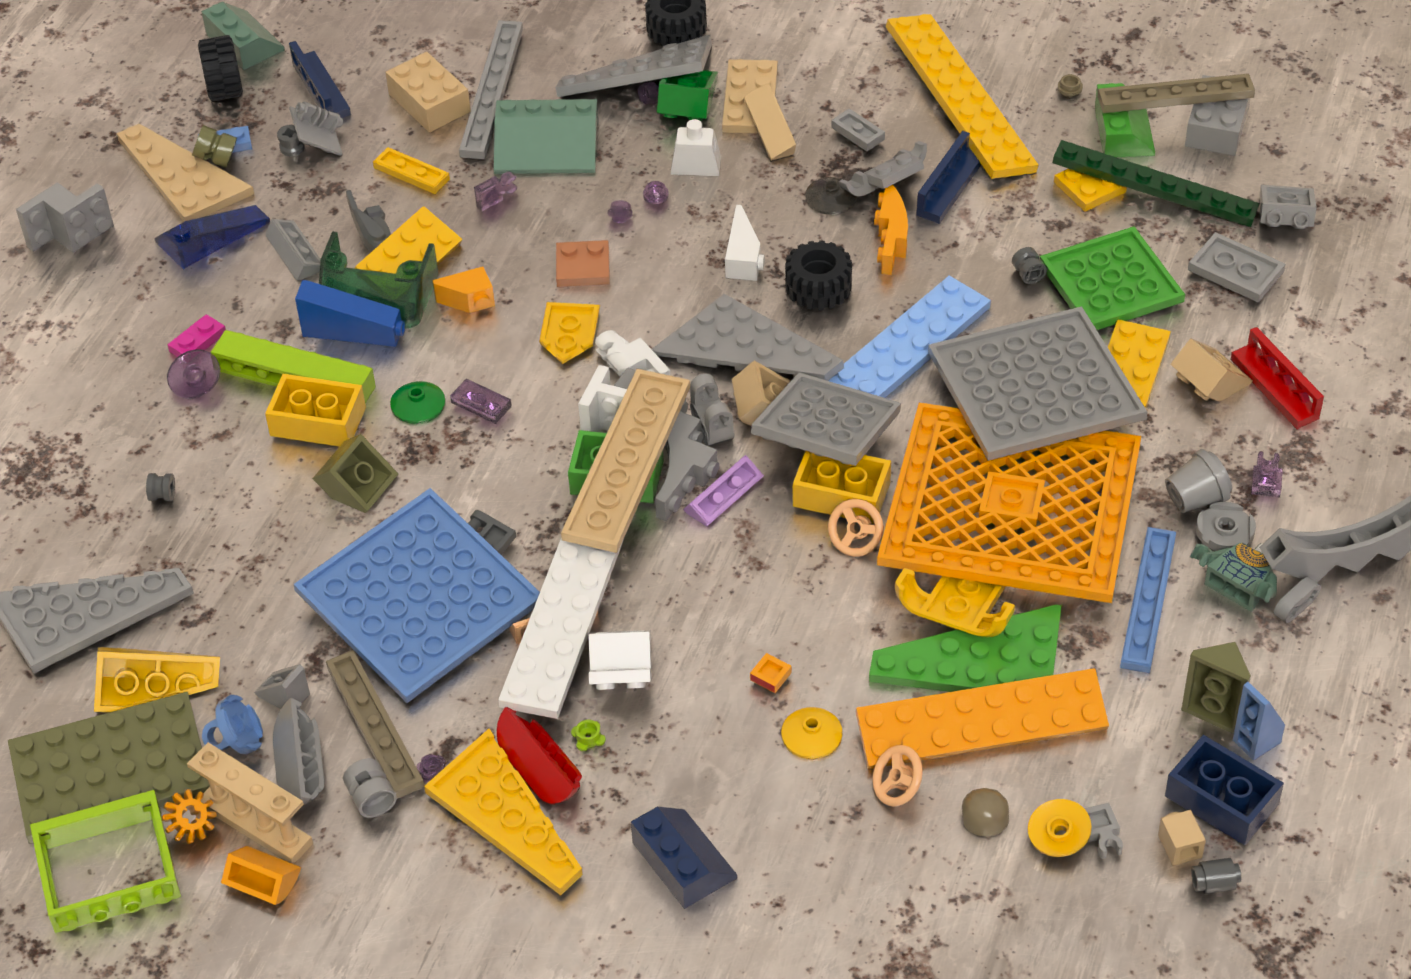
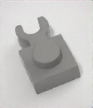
M1105 803L1084 808L1090 817L1092 825L1088 841L1098 840L1097 851L1102 859L1106 858L1107 846L1114 847L1116 853L1121 855L1123 842L1117 836L1120 832V826L1110 804Z

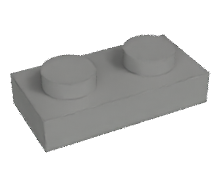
M850 108L831 120L832 129L865 151H869L885 140V132Z

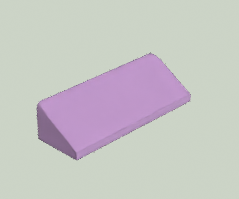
M744 455L683 510L707 527L764 475Z

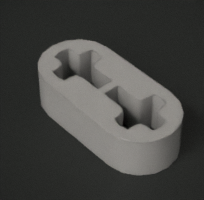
M1305 577L1280 599L1275 607L1274 615L1285 623H1290L1316 599L1321 590V585L1311 578Z

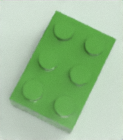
M578 431L568 470L570 495H579L607 433ZM663 451L640 502L654 503L664 462Z

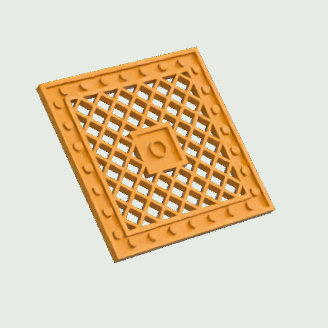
M919 402L879 548L877 565L897 569L906 568L915 572L1112 603L1141 436L1101 431L988 461L982 449L975 445L978 442L959 408ZM955 437L958 441L951 444L948 440ZM967 449L969 453L962 455L959 451ZM1039 450L1042 454L1035 457L1032 452ZM1066 454L1070 459L1063 461L1060 457ZM950 456L953 460L946 463L943 459ZM1022 457L1025 462L1019 464L1016 460ZM1095 459L1098 463L1091 465L1088 461ZM978 460L981 465L974 467L971 463ZM1051 462L1054 466L1047 468L1043 464ZM933 463L937 466L934 469H932ZM1007 465L1010 469L1002 471L999 467ZM1079 466L1082 470L1076 473L1072 468ZM962 468L965 472L957 474L955 470ZM1034 469L1038 473L1031 476L1028 471ZM1062 473L1066 478L1059 480L1056 476ZM945 475L948 479L941 482L938 478ZM1091 478L1095 482L1088 485L1084 480ZM973 479L977 483L969 486L966 482ZM1045 481H1047L1050 485L1047 486V487H1044V486H1045ZM1075 485L1078 490L1071 492L1068 488ZM957 487L960 491L953 494L950 489ZM1102 490L1101 496L1096 493ZM1059 493L1062 497L1055 500L1052 495ZM940 494L943 499L936 501L933 497ZM1087 497L1091 502L1084 504L1081 499ZM969 499L972 503L965 506L962 501ZM1041 501H1043L1046 505L1040 507ZM923 502L927 505L924 508H922ZM1071 505L1074 510L1068 512L1064 507ZM952 506L956 511L948 514L945 509ZM1096 510H1098L1097 516L1093 513ZM979 512V517L976 518L973 514ZM1054 512L1058 517L1051 520L1047 515ZM936 514L939 517L934 521H931L928 518L929 516ZM1084 517L1087 522L1080 524L1077 519ZM964 518L968 523L960 526L957 521ZM1038 520L1041 523V525L1036 527ZM919 522L922 526L917 528ZM993 523L996 528L989 531L985 526ZM1067 524L1071 529L1064 532L1060 527ZM947 526L951 531L943 534L939 529ZM1022 528L1025 532L1018 535L1014 530ZM1095 529L1094 536H1092L1089 532ZM977 531L979 536L972 538L969 533ZM1050 532L1054 537L1047 540L1043 535ZM931 534L934 538L926 542L923 537ZM1005 535L1009 540L1001 543L997 538ZM1080 537L1083 542L1076 544L1073 539ZM959 538L963 543L955 546L952 541ZM1034 540L1038 545L1030 547L1027 542ZM988 543L992 548L984 551L980 546ZM1063 544L1067 549L1059 552L1056 547ZM1015 548H1018L1021 551L1016 555H1013L1010 552V550ZM1091 549L1089 557L1085 552ZM1046 552L1050 557L1043 560L1039 555ZM1076 557L1080 562L1072 565L1068 560Z

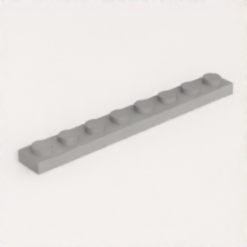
M498 20L459 148L460 158L485 159L495 126L496 101L502 100L523 31L522 22Z

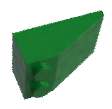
M703 70L701 72L662 78L659 83L657 113H662L667 118L687 116L689 120L696 119L702 121L707 119L718 72Z

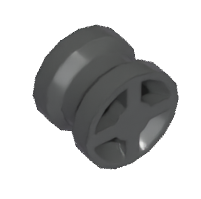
M285 125L278 130L277 138L280 142L279 148L282 154L285 156H296L304 151L305 145L299 141L294 125Z
M156 473L148 474L146 495L149 501H156L158 498H163L165 501H173L175 496V478L173 473H166L164 476H158Z

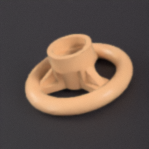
M861 499L844 501L833 510L829 518L828 533L830 540L845 555L852 557L865 556L877 548L883 536L884 525L882 517L878 510L867 501ZM852 508H861L867 511L873 518L875 525H872L870 519L866 516H855ZM844 513L848 522V532L841 541L837 534V522L840 515ZM855 523H858L861 527L859 533L854 529ZM870 534H874L872 540L866 546L861 548L849 547L854 539H863Z
M896 745L887 749L879 757L874 767L872 782L877 798L885 805L892 807L904 805L917 793L922 781L923 769L920 757L916 751L906 745ZM902 754L911 760L913 767L904 764ZM892 758V769L889 772V777L882 783L883 770L887 762ZM893 788L905 791V793L898 797L887 795Z

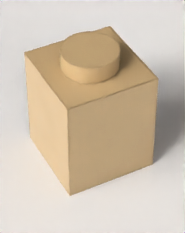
M1191 810L1180 813L1172 812L1161 818L1158 837L1172 866L1203 857L1206 840Z

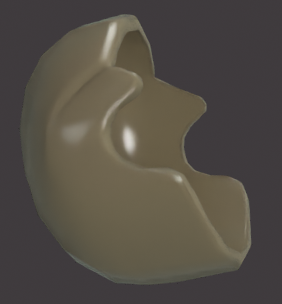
M988 788L972 790L965 796L962 802L964 827L977 836L991 837L1000 834L1009 823L1007 799L998 790Z

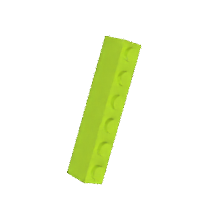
M225 330L211 350L215 371L277 387L282 374L362 385L365 404L376 387L373 368L301 350L289 345L278 344L266 339L255 338L243 333Z

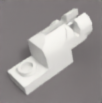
M609 330L601 333L595 340V344L599 347L595 349L604 361H607V365L620 377L627 368L633 370L642 369L671 376L670 369L641 337L629 343L619 336L616 331Z

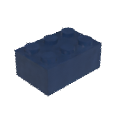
M1203 734L1168 774L1165 797L1184 809L1191 810L1194 815L1245 846L1279 805L1284 782Z

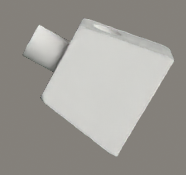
M699 120L688 121L687 127H680L677 130L671 175L719 176L721 154L715 131L712 128H702V123Z

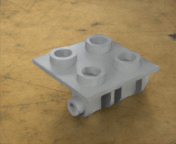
M305 101L302 103L298 102L295 108L289 107L299 141L305 145L321 148L327 153L343 155L335 129L343 124V118H340L339 114L321 109Z

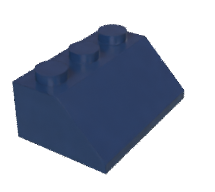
M657 806L631 821L632 843L684 909L737 879L736 872L685 809Z

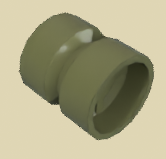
M203 125L192 156L203 160L211 158L214 164L227 168L237 137L226 133L218 135L217 130Z

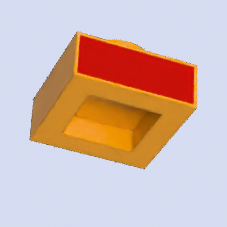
M766 653L750 672V681L776 693L792 673V666Z

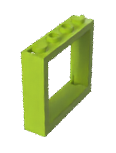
M154 790L30 824L48 916L55 933L71 931L79 926L93 922H102L110 917L124 913H134L142 908L168 903L173 899L181 897L160 807ZM146 821H153L166 877L60 907L48 849Z

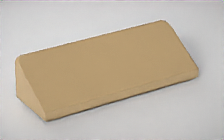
M764 84L745 95L743 99L770 160L793 155L796 143L770 84Z

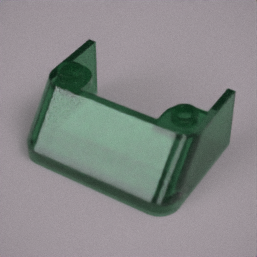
M332 231L320 259L318 284L400 309L401 320L405 321V328L417 326L421 322L433 290L432 280L438 277L434 244L429 243L422 261L409 260L399 265L396 274L346 268L348 264L347 257L341 252L338 233Z

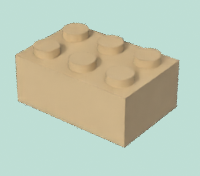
M424 52L385 72L389 95L429 133L471 112L468 89L428 52Z

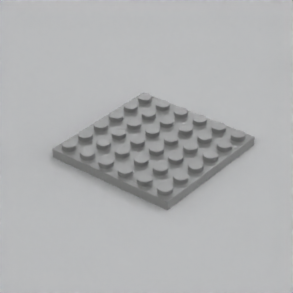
M1082 306L928 345V353L988 461L1147 420L1146 408Z

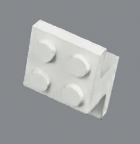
M651 630L591 632L589 634V684H596L597 690L614 689L616 687L615 683H626L627 688H644L646 682H651Z

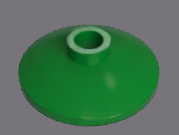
M416 381L398 388L391 397L390 406L392 413L403 422L411 424L425 423L441 414L445 407V395L433 383Z

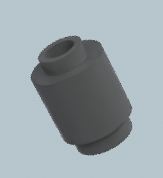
M1231 858L1202 861L1197 866H1192L1191 868L1192 882L1196 892L1203 891L1204 894L1236 890L1237 883L1241 882L1239 864H1234Z

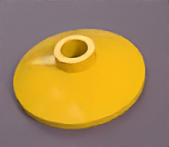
M806 707L794 711L785 719L781 730L782 741L786 748L794 755L806 759L823 758L833 753L840 745L843 734L838 718L831 712L817 707Z
M1055 799L1045 802L1032 813L1028 822V835L1033 846L1041 853L1052 857H1065L1078 852L1088 842L1092 830L1091 820L1087 811L1080 804L1067 799ZM1058 831H1066L1063 835H1056Z

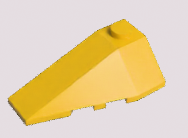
M98 647L94 712H113L187 691L188 695L217 688L220 657Z

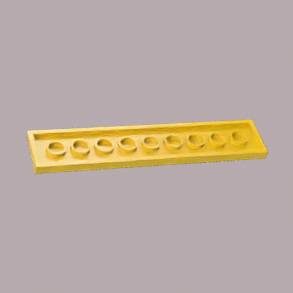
M922 14L887 19V30L960 134L962 131L970 133L969 147L990 178L995 179L1036 173L1039 164L932 15Z

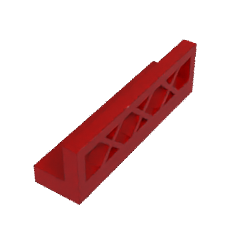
M1258 327L1250 329L1248 344L1233 351L1230 360L1253 380L1252 383L1296 429L1319 420L1324 400L1321 392Z

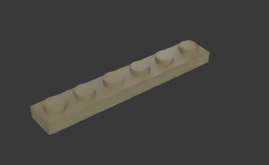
M1249 73L1098 89V99L1103 113L1254 98L1255 88Z
M354 650L327 660L326 665L372 755L383 768L387 780L396 793L397 799L424 788V781Z

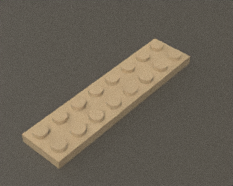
M636 369L562 529V541L618 553L689 392L690 380Z

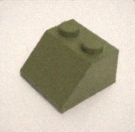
M359 434L344 441L312 479L331 499L366 513L398 476V472L362 434Z

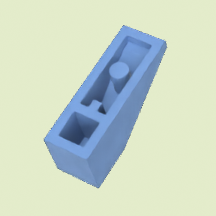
M1247 682L1243 685L1233 741L1254 761L1282 742L1285 724L1271 703Z

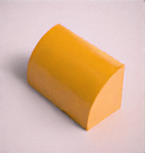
M245 846L228 853L221 883L277 905L291 892L301 867L252 847Z

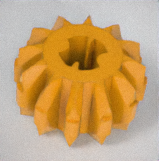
M187 789L184 792V799L179 793H175L172 796L174 803L167 802L164 805V808L170 813L164 814L162 821L172 822L165 831L170 833L176 829L178 832L175 835V841H180L183 835L186 834L187 843L192 844L195 835L198 839L203 840L206 838L204 829L207 831L213 830L214 825L208 820L214 819L217 813L214 811L207 812V808L213 802L208 800L203 804L201 802L204 796L203 792H199L193 799L192 791ZM187 809L190 810L191 815H196L191 824L188 818L182 817Z

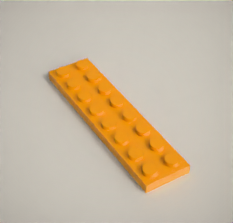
M1095 668L857 707L855 711L867 769H874L879 757L887 749L896 745L909 746L916 751L922 761L1107 730L1109 727ZM902 754L903 762L910 763L911 760ZM892 758L887 762L885 767L892 766Z

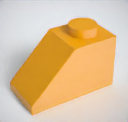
M483 266L432 280L435 300L439 304L468 313L495 306L493 287Z

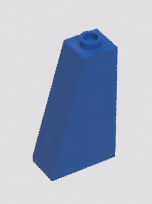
M302 280L295 297L303 337L396 347L399 337L404 335L405 321L401 320L400 309L308 280Z

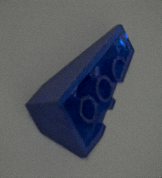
M256 205L185 221L157 236L155 242L182 269H185L268 224L270 218Z

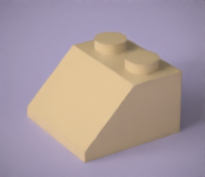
M1192 338L1189 339L1171 363L1178 371L1176 376L1187 384L1192 383L1196 387L1194 392L1206 401L1211 398L1221 402L1249 386L1253 381L1216 348Z
M754 360L732 378L733 394L736 400L739 420L746 425L752 426V423L791 381Z

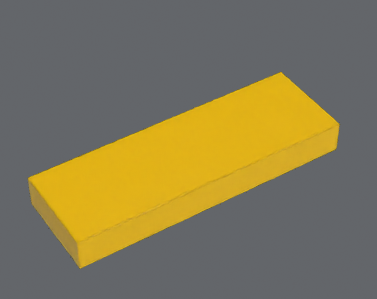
M389 147L373 161L374 169L433 194H436L450 180L448 172Z

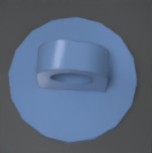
M230 695L220 700L215 708L216 719L206 724L202 731L203 743L206 745L209 742L220 750L231 747L238 753L246 755L260 748L262 743L259 742V739L263 737V729L260 719L252 706L249 704L245 706L241 702L243 698L237 695ZM217 727L223 736L220 744L214 739V731Z

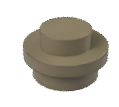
M1064 75L1058 82V91L1066 97H1074L1082 92L1083 84L1076 75Z

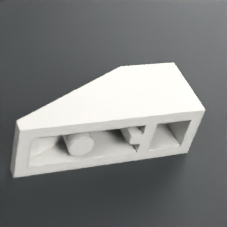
M736 205L725 257V277L757 281L759 270H764L765 255L760 254V242L742 205Z

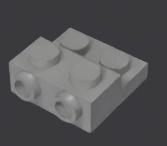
M1261 185L1260 223H1265V225L1270 227L1291 225L1296 229L1314 227L1316 215L1314 188Z

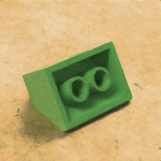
M1123 83L1097 84L1095 112L1103 153L1114 157L1155 156L1147 109L1103 113L1098 99V89L1125 85Z

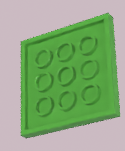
M1134 226L1041 255L1039 258L1047 268V276L1069 307L1073 309L1082 306L1096 330L1115 325L1117 320L1127 321L1185 301V293Z

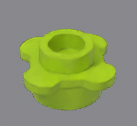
M583 720L571 730V735L577 740L576 747L580 751H586L595 745L602 746L606 741L605 736L600 733V724L597 721Z

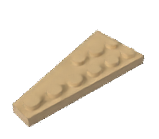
M141 124L117 133L118 141L186 225L254 195L253 186L206 160L192 156L190 151Z

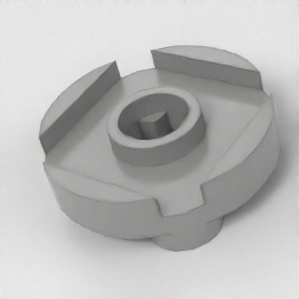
M1216 502L1211 504L1209 509L1204 512L1202 510L1199 513L1196 524V534L1201 544L1209 547L1212 551L1228 547L1232 548L1237 543H1244L1249 546L1254 539L1256 530L1254 517L1251 514L1248 516L1243 512L1242 506L1232 502ZM1222 525H1228V528L1231 530L1221 529Z

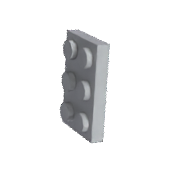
M1215 232L1189 261L1188 271L1259 302L1284 273L1286 264Z

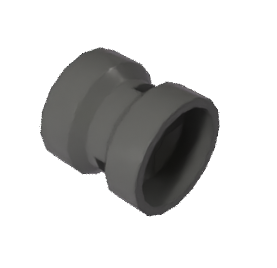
M1024 247L1018 250L1012 257V264L1020 272L1019 274L1024 283L1034 284L1045 277L1047 268L1043 261L1039 259L1034 248Z

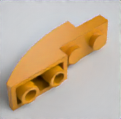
M894 185L885 188L884 192L879 193L878 208H881V210H876L874 225L879 226L878 237H881V245H884V247L878 248L877 263H882L881 274L892 275L895 257L906 258L907 213L903 200Z

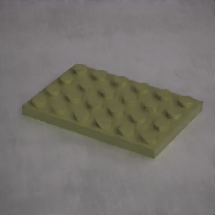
M188 691L8 740L25 833L29 843H33L30 824L151 790L155 791L159 807H162L167 802L174 803L172 796L175 793H179L184 799V792L190 789L193 798H195L199 792L204 793L210 787L209 781L187 766V763L202 749Z

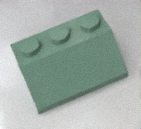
M220 2L201 11L205 31L210 38L229 35L232 38L238 66L243 70L285 51V47L244 9Z

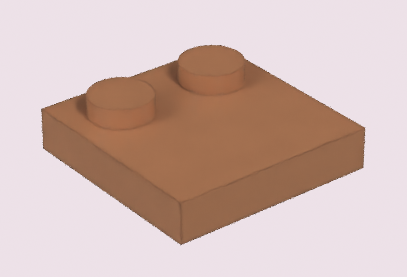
M609 241L556 243L557 287L609 285Z

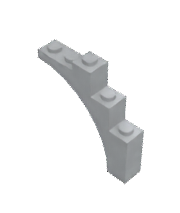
M627 368L614 386L628 389L636 370ZM686 398L664 446L669 458V468L665 482L655 498L656 517L667 521L673 512L678 511L682 499L686 493H690L693 490L695 484L704 487L710 478H714L719 470L717 449L702 444L704 433L701 429V419L686 414L688 409Z
M1411 495L1376 516L1341 528L1317 532H1297L1279 528L1259 548L1272 569L1300 579L1309 577L1317 583L1336 565L1359 572L1378 553L1400 561L1411 551Z

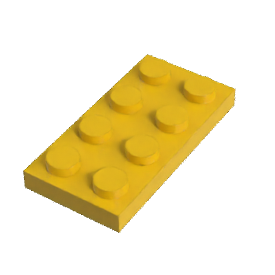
M423 206L355 266L354 272L389 303L394 305L461 244L462 238Z
M1117 320L1108 349L1142 404L1147 408L1170 340L1171 331Z

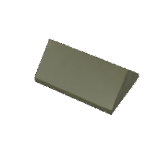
M1236 642L1193 650L1190 655L1181 707L1182 711L1234 734L1243 685L1250 682L1251 677Z

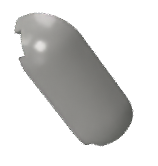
M290 698L281 708L273 730L276 780L279 787L302 800L304 804H307L315 799L324 788L319 729L315 718L310 720L307 714L299 708L302 704Z

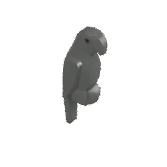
M347 190V202L364 246L372 252L391 235L390 229L384 221L385 213L379 205L367 207L364 212L357 207L351 190Z

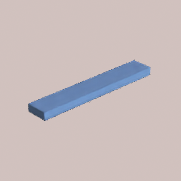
M1147 527L1120 668L1150 673L1175 544V531Z

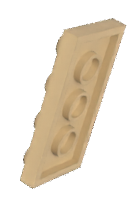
M728 60L722 133L759 134L743 98L767 83L770 84L776 97L778 61Z

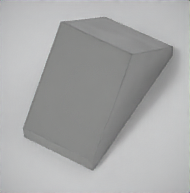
M301 664L272 672L254 692L259 698L280 709L290 698L302 703L310 695L305 670Z

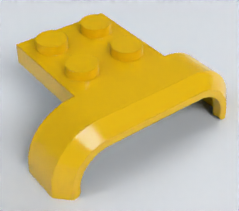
M906 568L902 570L895 581L896 595L908 611L917 616L976 636L994 637L999 635L1005 629L1014 613L1015 605L1004 602L999 613L989 614L1006 586L942 576L931 594H928L917 585L915 572Z

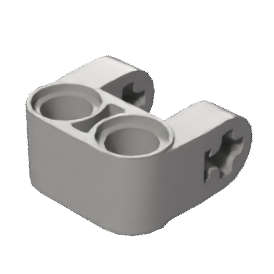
M706 373L696 376L690 383V410L692 416L701 419V429L704 433L703 441L705 445L710 446L733 439V416L727 404L721 402L718 386L713 376Z

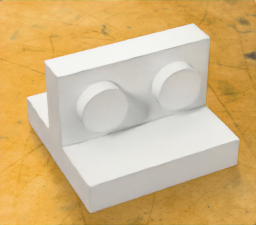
M598 365L578 403L580 428L583 431L599 432L600 429L608 431L627 389L611 385L609 367Z

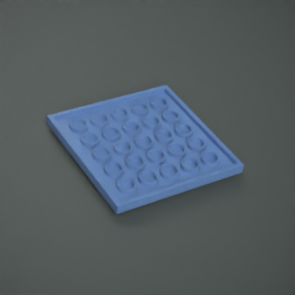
M431 488L294 583L295 592L406 703L410 702L508 629L512 624L531 612L540 594V591Z

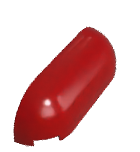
M505 707L497 723V741L499 747L503 748L507 754L509 762L544 802L556 804L573 797L580 789L579 781L582 778L577 767L536 720L532 719L529 723L515 714L516 711Z

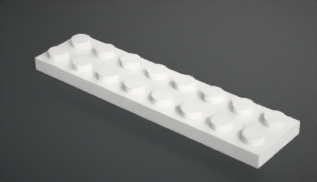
M561 538L498 699L499 708L508 707L514 711L558 719L621 546L618 553L562 541Z

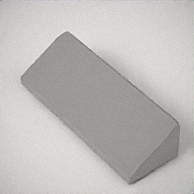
M271 219L266 231V237L296 280H302L325 270L326 266L293 220Z

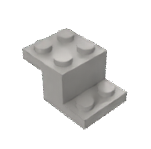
M57 182L16 209L26 245L33 252L52 239H56L74 253L114 226L105 190L98 183L82 194L75 196Z

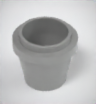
M1204 449L1193 453L1192 458L1165 479L1168 494L1182 513L1216 502H1226L1231 497L1232 483L1225 467L1214 453L1207 452Z

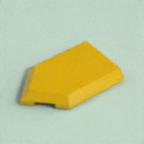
M547 302L540 334V344L562 364L591 348L594 344L600 305Z

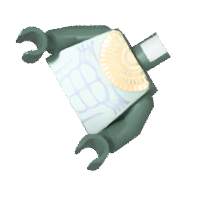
M1237 543L1232 548L1228 547L1213 552L1203 544H1196L1190 555V558L1199 560L1200 566L1204 567L1207 565L1204 583L1206 586L1250 612L1254 610L1260 598L1269 603V600L1273 599L1277 594V576L1273 573L1274 569L1271 568L1259 548L1263 543H1260L1255 549L1244 543Z

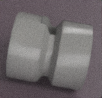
M367 758L359 760L349 766L344 772V784L350 795L353 796V801L363 817H378L390 810L396 803V793L387 780L379 761L376 759Z

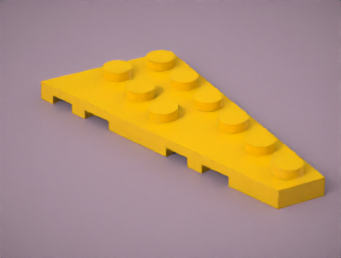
M487 729L424 786L425 793L559 895H562L583 875L580 864L564 840L560 839L554 830L552 822L544 815L540 804L519 772L513 768L503 748L499 747L490 729Z

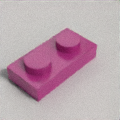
M206 314L167 344L169 352L188 364L220 339L226 330L225 325Z

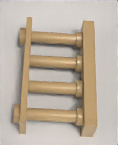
M209 742L187 763L188 768L209 781L210 787L204 792L201 800L203 804L208 800H212L213 804L207 808V812H216L218 819L284 861L295 864L313 845L311 836L292 825L291 818L304 805L303 801Z

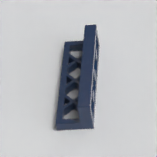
M296 41L290 42L289 47L293 67L317 106L339 114L340 118L350 116L349 105L316 52L312 51L304 54Z
M961 132L919 190L916 216L940 224L981 166L972 150L968 148L970 133Z

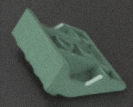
M597 99L497 100L494 131V174L595 173L597 156L596 133L597 125H599Z

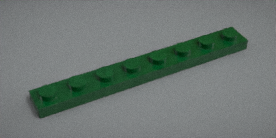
M1064 140L1060 141L1052 161L1053 164L1248 227L1252 226L1260 204Z

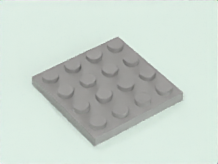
M799 372L752 423L751 434L761 436L766 440H774L786 444L791 448L803 449L817 456L829 457L843 464L856 466L900 413L901 403Z

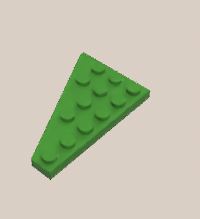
M1052 605L1012 615L1002 633L994 637H980L957 629L875 650L872 655L869 682L954 692L1053 675L1062 605Z

